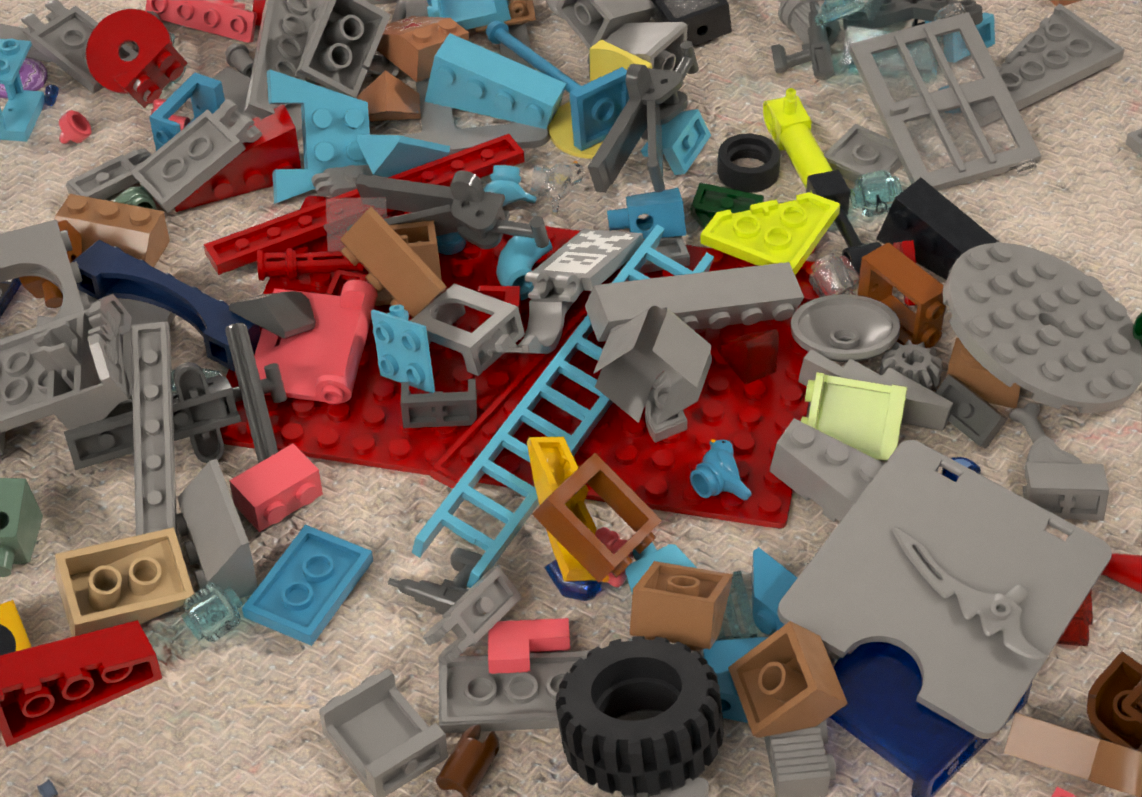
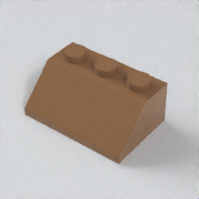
M69 194L55 215L57 222L67 220L81 234L82 253L95 242L101 240L155 267L170 242L164 211Z
M372 206L340 239L341 243L345 246L340 252L353 266L360 262L369 272L365 276L367 281L379 293L385 289L394 298L389 304L391 306L403 305L404 310L408 311L412 318L438 298L447 287Z

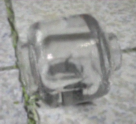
M830 253L811 266L812 272L809 276V283L819 298L830 295H857L855 290L858 289L860 276L846 256H836L835 253Z

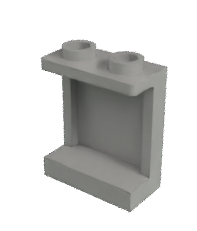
M386 669L378 675L369 676L361 685L342 696L332 698L319 710L324 735L374 797H386L448 758L446 734L437 723L430 727L425 723L396 688L395 677L390 669Z

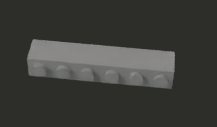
M785 262L594 285L585 308L598 342L607 341L610 333L652 306H658L661 309L668 308L693 330L703 328L721 329L727 325L742 323L744 325H752L765 320L775 319L776 321H783L789 319L795 313L804 295L790 263Z

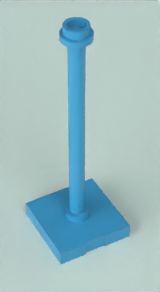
M492 21L486 28V35L489 41L493 44H504L541 73L567 83L565 90L570 95L574 146L583 151L604 141L630 99L625 81L627 70L621 67L581 86L511 35L507 24L502 21Z

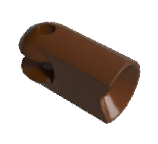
M480 725L471 726L464 731L436 778V783L440 789L456 790L463 797H472L499 751V738L495 731L490 732L483 743L478 741L481 733Z

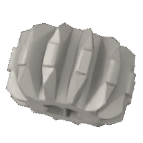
M908 339L905 345L895 343L890 350L885 351V354L882 356L880 375L882 376L890 367L931 391L937 390L943 368L942 359L937 357L936 349H926L924 341L915 345Z

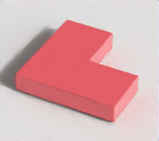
M569 619L498 621L488 631L489 673L530 671V652L570 650Z

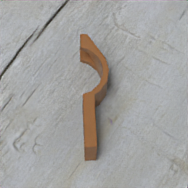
M1015 712L1004 754L1086 779L1130 795L1142 797V752Z

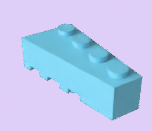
M449 33L434 56L424 102L547 129L560 107L567 83Z

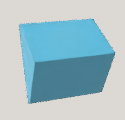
M357 134V143L372 174L377 176L390 177L443 158L450 153V146L410 137Z

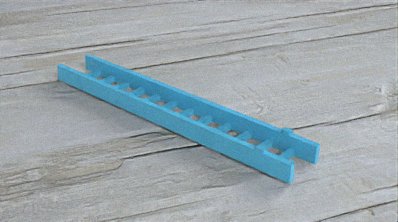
M657 224L612 283L650 279L639 272L647 260L675 276L709 272L714 256L706 253L693 271L655 250L660 243L665 229ZM588 314L415 537L412 553L419 558L444 526L473 545L475 544L486 552L470 573L467 583L468 588H471L495 565L539 505L535 486L533 487L493 463L504 447L530 462L528 446L513 437L522 423H526L548 437H564L574 457L613 403V401L595 388L597 379L569 364L578 350L599 361L603 351L602 348L587 340L593 332ZM560 374L600 396L591 410L551 388V385ZM542 398L582 421L572 435L532 412ZM484 473L526 497L515 513L473 489ZM464 499L506 524L495 540L453 516Z

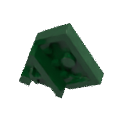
M699 183L690 213L698 224L705 229L717 212L730 209L733 214L750 210V205L764 202V196Z

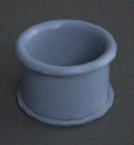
M49 779L40 786H37L42 797L58 795L55 786Z

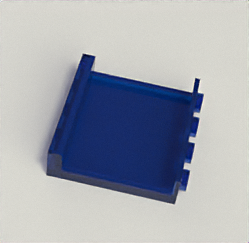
M886 642L864 643L859 645L851 654L847 653L843 658L840 657L834 666V671L848 704L829 718L913 780L912 797H933L991 740L973 735L917 702V697L922 688V676L919 666L909 653L896 645ZM1032 683L1005 725L1014 717L1015 712L1018 713L1027 704Z

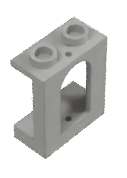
M457 284L449 287L410 320L426 326L428 344L434 342L462 353L467 372L477 376L504 354V352H496L495 343L503 334L510 335L514 343L525 335L518 306ZM464 305L492 315L472 333L452 326L454 322L466 313Z

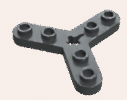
M878 0L874 5L850 7L848 12L843 14L842 19L844 30L848 32H863L910 19L933 22L969 12L974 24L977 25L983 21L982 6L976 4L974 0Z

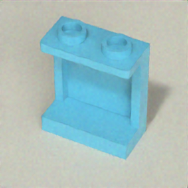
M427 0L429 17L451 18L465 30L489 25L492 21L504 22L511 20L508 0Z

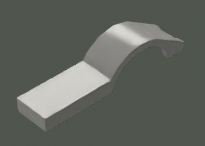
M553 288L544 299L532 298L529 301V320L524 338L516 345L510 335L503 334L495 343L496 352L549 354L552 352L561 338L565 313L574 303L559 301L558 297L564 292V289Z

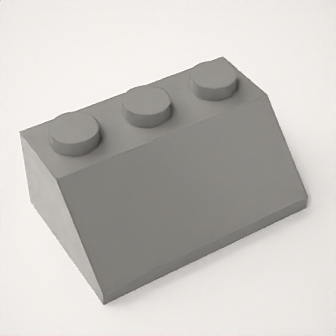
M214 459L205 465L177 497L181 513L177 514V528L181 537L186 535L189 537L190 541L185 542L184 545L190 564L198 563L200 569L194 571L200 593L202 594L206 591L214 601L223 604L252 595L258 585L249 541L218 460Z

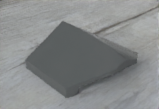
M289 291L261 294L230 303L229 306L231 312L283 339L315 328L316 321L310 301L302 292Z

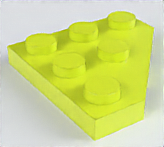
M808 192L796 195V200L778 204L776 199L750 205V210L732 214L730 209L720 211L714 215L700 234V244L757 266L789 262L796 275L839 215L840 203Z

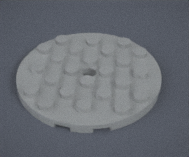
M1002 242L979 245L969 249L956 260L950 269L948 278L943 285V304L948 305L952 313L949 322L957 337L970 354L986 370L1007 386L1011 387L1013 383H1016L1032 392V400L1060 409L1064 404L1077 407L1079 413H1098L1115 409L1131 397L1142 382V346L1139 340L1133 336L1134 324L1127 315L1126 308L1117 302L1095 277L1087 276L1069 263L1043 251Z

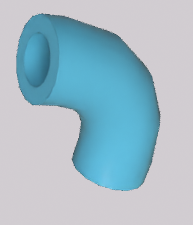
M513 236L499 255L496 269L497 279L501 286H520L521 301L529 298L528 294L534 289L532 282L525 281V276L528 272L532 271L531 268L537 260L553 250L550 240L547 247L539 248L536 246L534 238Z

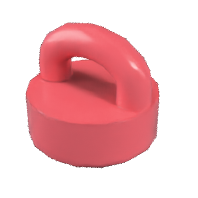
M69 110L59 119V126L62 130L59 141L62 144H66L70 140L82 143L91 135L90 123L81 113Z

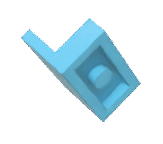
M698 109L682 111L671 121L662 125L663 154L674 175L686 174L711 136ZM648 141L641 150L644 157H648Z

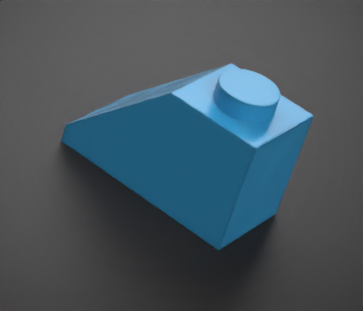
M758 547L753 551L751 571L752 621L762 633L772 635L785 625L779 620L777 610L780 600L796 581L797 577Z

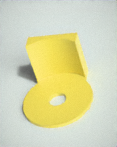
M602 39L589 49L590 82L621 67L627 70L631 64L646 65L652 69V63ZM570 102L558 108L548 126L549 137L553 144L572 156L593 159L603 143L602 141L583 151L574 146Z

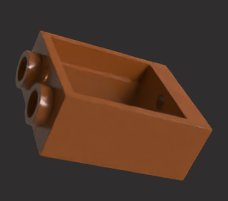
M889 242L863 256L858 296L877 300L887 305L896 313L900 321L898 343L905 345L909 339L915 345L924 341L925 348L935 346L942 336V325L946 311V305L943 304V284ZM893 287L917 305L916 313L892 295Z
M596 453L547 497L532 514L599 583L610 572L615 577H618L633 562L628 556L632 550L635 549L640 554L653 542L656 536L651 531L662 521ZM586 484L636 532L615 554L565 505Z

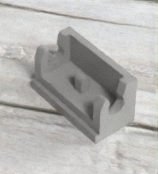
M1026 462L1025 477L1027 486H1023V497L1062 519L1104 520L1109 487L1103 464Z

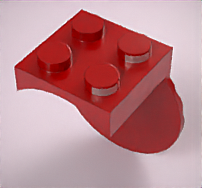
M124 9L105 17L92 31L86 47V61L94 79L109 91L129 94L144 109L148 104H152L155 99L161 96L162 90L170 81L180 77L184 67L188 64L172 46L170 34L164 24L156 16L139 9ZM127 42H134L139 47L137 57L131 61H124L119 55L121 46Z

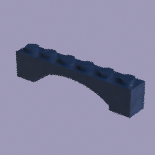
M98 240L72 261H77L82 277V282L76 283L78 290L87 293L97 300L114 294L116 298L153 304L178 315L203 336L207 358L235 372L225 332L226 327L231 324L244 323L247 326L253 353L255 354L261 335L260 326L231 312L229 305L224 301L214 299L197 287L189 286L177 280L171 274L164 273L150 266L144 260H138L126 254L120 248Z

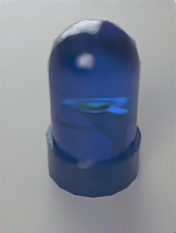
M50 84L45 89L44 102L49 106L56 103L59 93L56 85Z

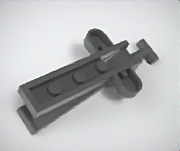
M685 41L680 44L683 57L674 71L650 69L646 65L631 64L628 67L625 81L630 99L588 165L596 192H607L641 137L648 140L647 167L654 191L662 192L665 190L662 125L671 121L688 106L687 95L678 90L683 86V80L687 73L695 74L699 70L691 41Z
M468 171L456 172L450 187L363 174L358 175L355 183L363 204L374 205L378 208L413 212L384 219L389 225L434 220L436 236L458 232L462 238L482 249L496 247L500 243L503 234L534 238L536 246L539 248H545L549 244L543 218L535 216L530 220V224L508 221L510 213L502 208L505 200L504 194L484 192L479 177Z
M185 362L175 369L173 375L177 393H172L174 441L190 437L194 453L201 462L208 463L214 459L219 460L224 453V443L220 428L241 422L235 404L236 402L243 401L239 386L232 388L225 376H214L206 379L200 366L196 363ZM277 363L269 364L264 367L266 378L260 380L263 393H271L273 403H280L285 401L287 396L279 365ZM132 399L119 403L103 420L64 431L75 470L134 453Z

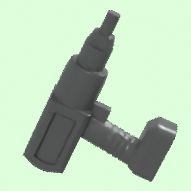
M812 1L809 2V43L802 45L803 51L786 56L785 48L782 45L771 46L776 73L785 72L789 68L812 61L816 79L826 80L835 75L826 27L822 25L821 16L818 10H816L815 2Z
M455 548L450 556L453 569L459 571L453 581L445 579L442 585L425 580L416 582L410 579H401L399 581L389 578L388 585L397 587L405 595L414 597L415 601L435 608L436 613L443 615L469 590L466 588L470 573L483 555L462 548Z

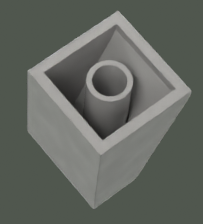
M559 0L556 9L587 48L590 49L601 39L606 40L611 33L618 30L625 23L649 22L656 6L651 0Z
M684 22L625 23L618 30L611 33L604 41L652 63V69L674 71L683 57L680 44L687 41L688 24ZM589 53L587 62H588V64H589V79H590V53Z

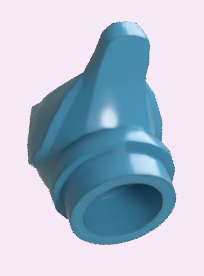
M711 439L709 441L710 450L704 455L702 463L698 464L696 469L690 474V481L694 490L703 498L717 496L722 491L735 494L742 500H747L752 493L740 480L737 464L733 457L732 444L727 440L716 441Z

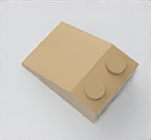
M174 527L55 554V578L72 637L136 620L142 624L195 600V594Z

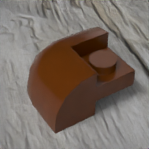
M1121 651L1095 680L1088 692L1087 715L1092 728L1102 740L1142 752V665Z

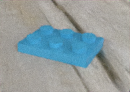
M304 525L242 607L244 618L312 646L373 562L372 551Z

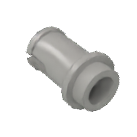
M238 43L230 45L225 52L227 63L230 66L236 67L240 73L251 78L254 60L249 55L248 48Z

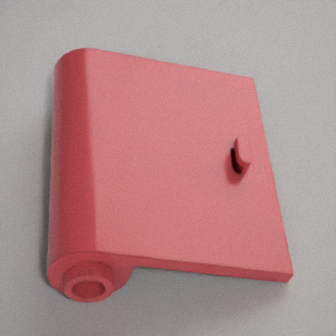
M362 280L346 282L343 285L341 296L302 292L310 301L316 321L315 328L284 339L281 337L280 340V336L262 328L254 355L260 380L266 378L264 367L277 363L288 398L322 401L329 404L347 402L353 392L372 319L371 310H374L378 296L376 288ZM274 289L273 293L289 292L292 290Z

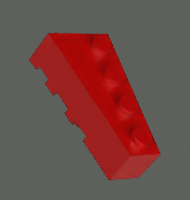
M285 105L274 108L275 113L261 120L259 116L253 118L252 120L255 122L253 125L261 131V137L252 143H242L246 149L174 208L175 212L273 186V170L301 169L296 127Z
M136 620L0 655V733L6 746H11L162 679L156 653L139 621Z

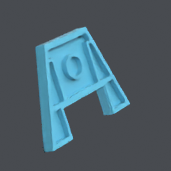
M273 70L267 71L269 104H301L304 169L273 170L274 204L315 189L311 181L312 177L315 174L323 173L328 168L368 165L357 143V134H370L368 102Z

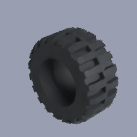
M644 636L632 637L633 640L622 642L621 639L610 641L609 646L601 649L598 646L589 651L586 659L579 658L570 668V673L567 672L559 685L560 690L556 694L555 703L563 750L572 770L579 773V776L592 786L598 783V788L611 794L615 790L622 791V795L627 797H636L637 793L647 792L648 796L660 795L663 789L671 788L673 791L683 787L686 779H696L705 771L704 765L709 766L714 761L724 738L720 688L714 669L708 665L707 660L696 651L691 653V648L678 641L675 644H671L667 638L655 637L654 640H646ZM638 710L664 711L657 716L644 720L626 721L617 719L624 714Z

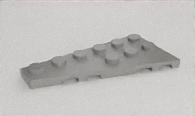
M1059 3L1054 8L1053 14L1049 18L1045 17L1040 22V27L1034 33H1029L1006 56L1005 63L1001 67H996L1016 107L1020 110L1122 60L1125 49ZM994 99L969 105L981 129L1003 118Z

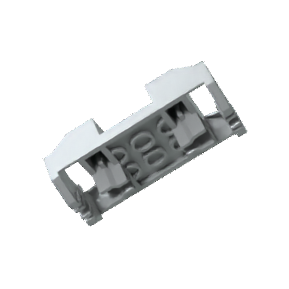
M114 294L91 303V308L0 340V456L4 455L5 433L10 429L54 414L68 430L105 419L119 403L129 400L130 384L123 365V334L130 331L132 316Z

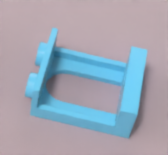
M12 38L0 39V84L5 85L8 101L3 111H1L0 107V140L27 142L46 102L43 91L23 89L19 70L32 45L31 41Z

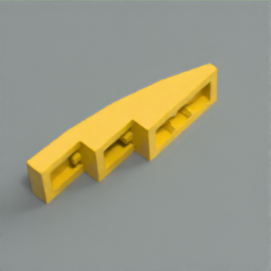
M564 437L528 438L527 446L539 506L578 469ZM585 485L565 505L595 535L597 528L584 502L589 491L587 485ZM546 529L564 581L596 580Z

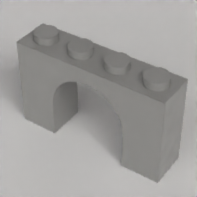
M57 219L0 234V282L22 276H39L51 281L63 294L62 306L55 318H63L91 308L87 293L79 294L76 283L82 282L77 261L69 262L67 252L73 250L67 230L60 231Z

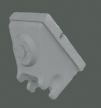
M324 0L316 12V21L310 26L307 41L297 72L333 91L357 98L368 71L366 69L371 64L391 14L366 0Z

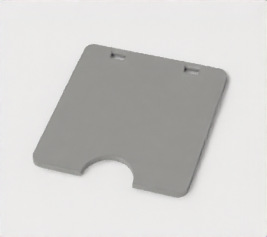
M906 440L896 448L780 600L777 615L783 624L792 621L821 636L825 648L841 658L853 648L869 642H886L902 648L914 658L921 672L922 688L916 701L982 739H991L999 734L1108 565L1112 551L1110 546L1100 538L921 442ZM939 466L959 476L957 481L955 482L938 473ZM1047 525L1069 535L1066 541L1045 531ZM898 527L926 546L930 555L944 571L969 587L995 595L996 593L1006 595L1015 585L1023 586L1027 590L1028 596L1019 605L1022 609L1020 629L1025 639L1033 647L1044 652L1046 658L1039 660L1027 658L1007 648L1004 645V632L1002 630L991 636L986 635L983 631L979 614H976L971 619L964 618L957 595L953 594L948 598H943L926 581L902 549L892 529ZM913 547V549L915 550V552L917 553V555L919 556V558H920V559L923 561V563L928 567V569H929L939 580H942V579L930 568V566L926 563V561H925V560L923 559V557L920 555V553L918 552V550H917L915 547Z

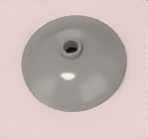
M830 295L816 298L799 307L791 319V334L797 344L807 352L812 349L829 360L837 362H847L850 358L854 361H863L884 353L896 343L900 334V321L891 308L877 300L858 295Z

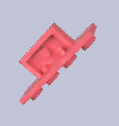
M234 0L146 1L145 11L156 12L163 21L246 43L253 42L257 14L245 10V4L235 2Z

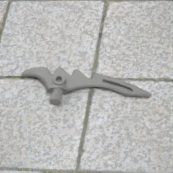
M898 527L892 529L902 549L926 581L943 598H948L953 594L957 595L964 618L971 619L976 614H979L983 631L986 635L991 636L1002 630L1004 632V645L1007 648L1027 658L1037 660L1046 658L1044 652L1033 647L1025 639L1020 629L1022 609L1019 605L1028 596V592L1023 586L1015 585L1006 595L1002 593H996L995 595L969 587L944 571L930 555L926 546ZM913 547H915V548L918 550V552H919L920 555L923 557V559L926 561V563L930 566V568H931L942 580H939V579L928 569V567H927V566L923 563V561L919 558V556L917 555V553L915 552V550L913 549Z

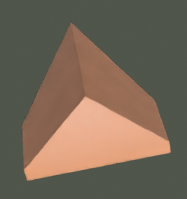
M386 70L357 96V99L368 102L369 122L421 119L420 93Z

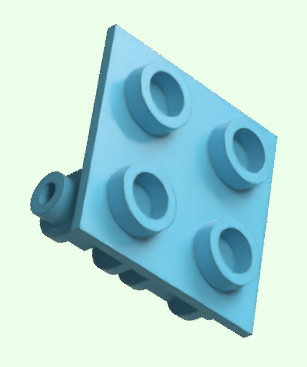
M403 305L391 306L389 308L390 312L387 314L371 310L380 376L400 383L409 382V386L434 393L435 387L426 326L408 321L409 314L408 311L404 310Z

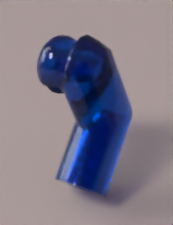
M557 560L544 567L560 594L566 598L588 601L594 599L596 594L602 590V582L599 583L597 580L565 582Z

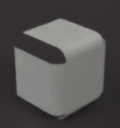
M652 306L609 334L594 370L595 373L602 369L595 388L639 423L652 385L656 378L665 371L670 378L671 387L657 422L658 425L698 401L712 362L711 344L668 308L661 309L658 306Z

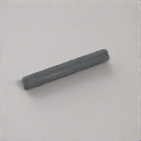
M235 323L227 326L225 332L258 463L277 453L278 449L247 326L244 323Z

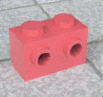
M294 444L289 445L229 480L235 507L259 532L273 524L279 523L284 517L304 505L311 504L316 498L323 495L319 469Z

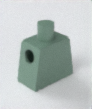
M0 478V577L10 576L13 564H27L31 561L43 515L26 478Z

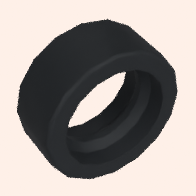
M752 133L737 134L726 139L720 145L718 151L717 172L719 179L725 186L731 189L748 193L760 192L770 188L777 181L780 171L781 154L779 147L771 139ZM741 158L758 159L765 164L759 167L747 168L732 162Z

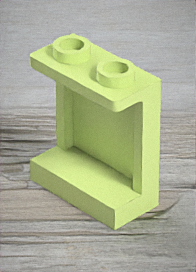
M817 372L815 380H808L805 402H811L809 417L802 416L801 422L877 460L886 462L898 447L907 387L889 386Z

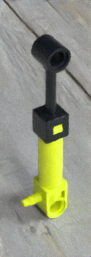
M789 88L786 90L785 97L764 101L763 117L765 125L774 142L779 147V151H786L806 188V193L810 192L840 203V212L834 222L848 248L842 251L843 270L849 282L859 281L862 257L882 245L879 242L861 243L847 217L850 189L840 171H833L811 132L812 121L803 107L800 98L796 95V90Z

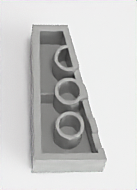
M794 418L776 444L769 471L806 501L812 499L823 508L822 514L831 521L835 522L838 520L841 522L883 467L884 463Z

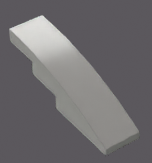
M812 349L803 359L798 382L806 386L809 379L815 380L817 372L889 386L907 387V395L902 423L941 431L946 427L953 402L890 367L881 376L851 358L842 367Z

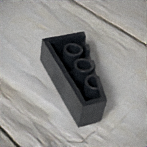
M921 177L895 197L876 238L883 244L889 242L891 245L896 242L914 240L916 263L945 280L948 278L950 269L963 253L979 245L999 242Z

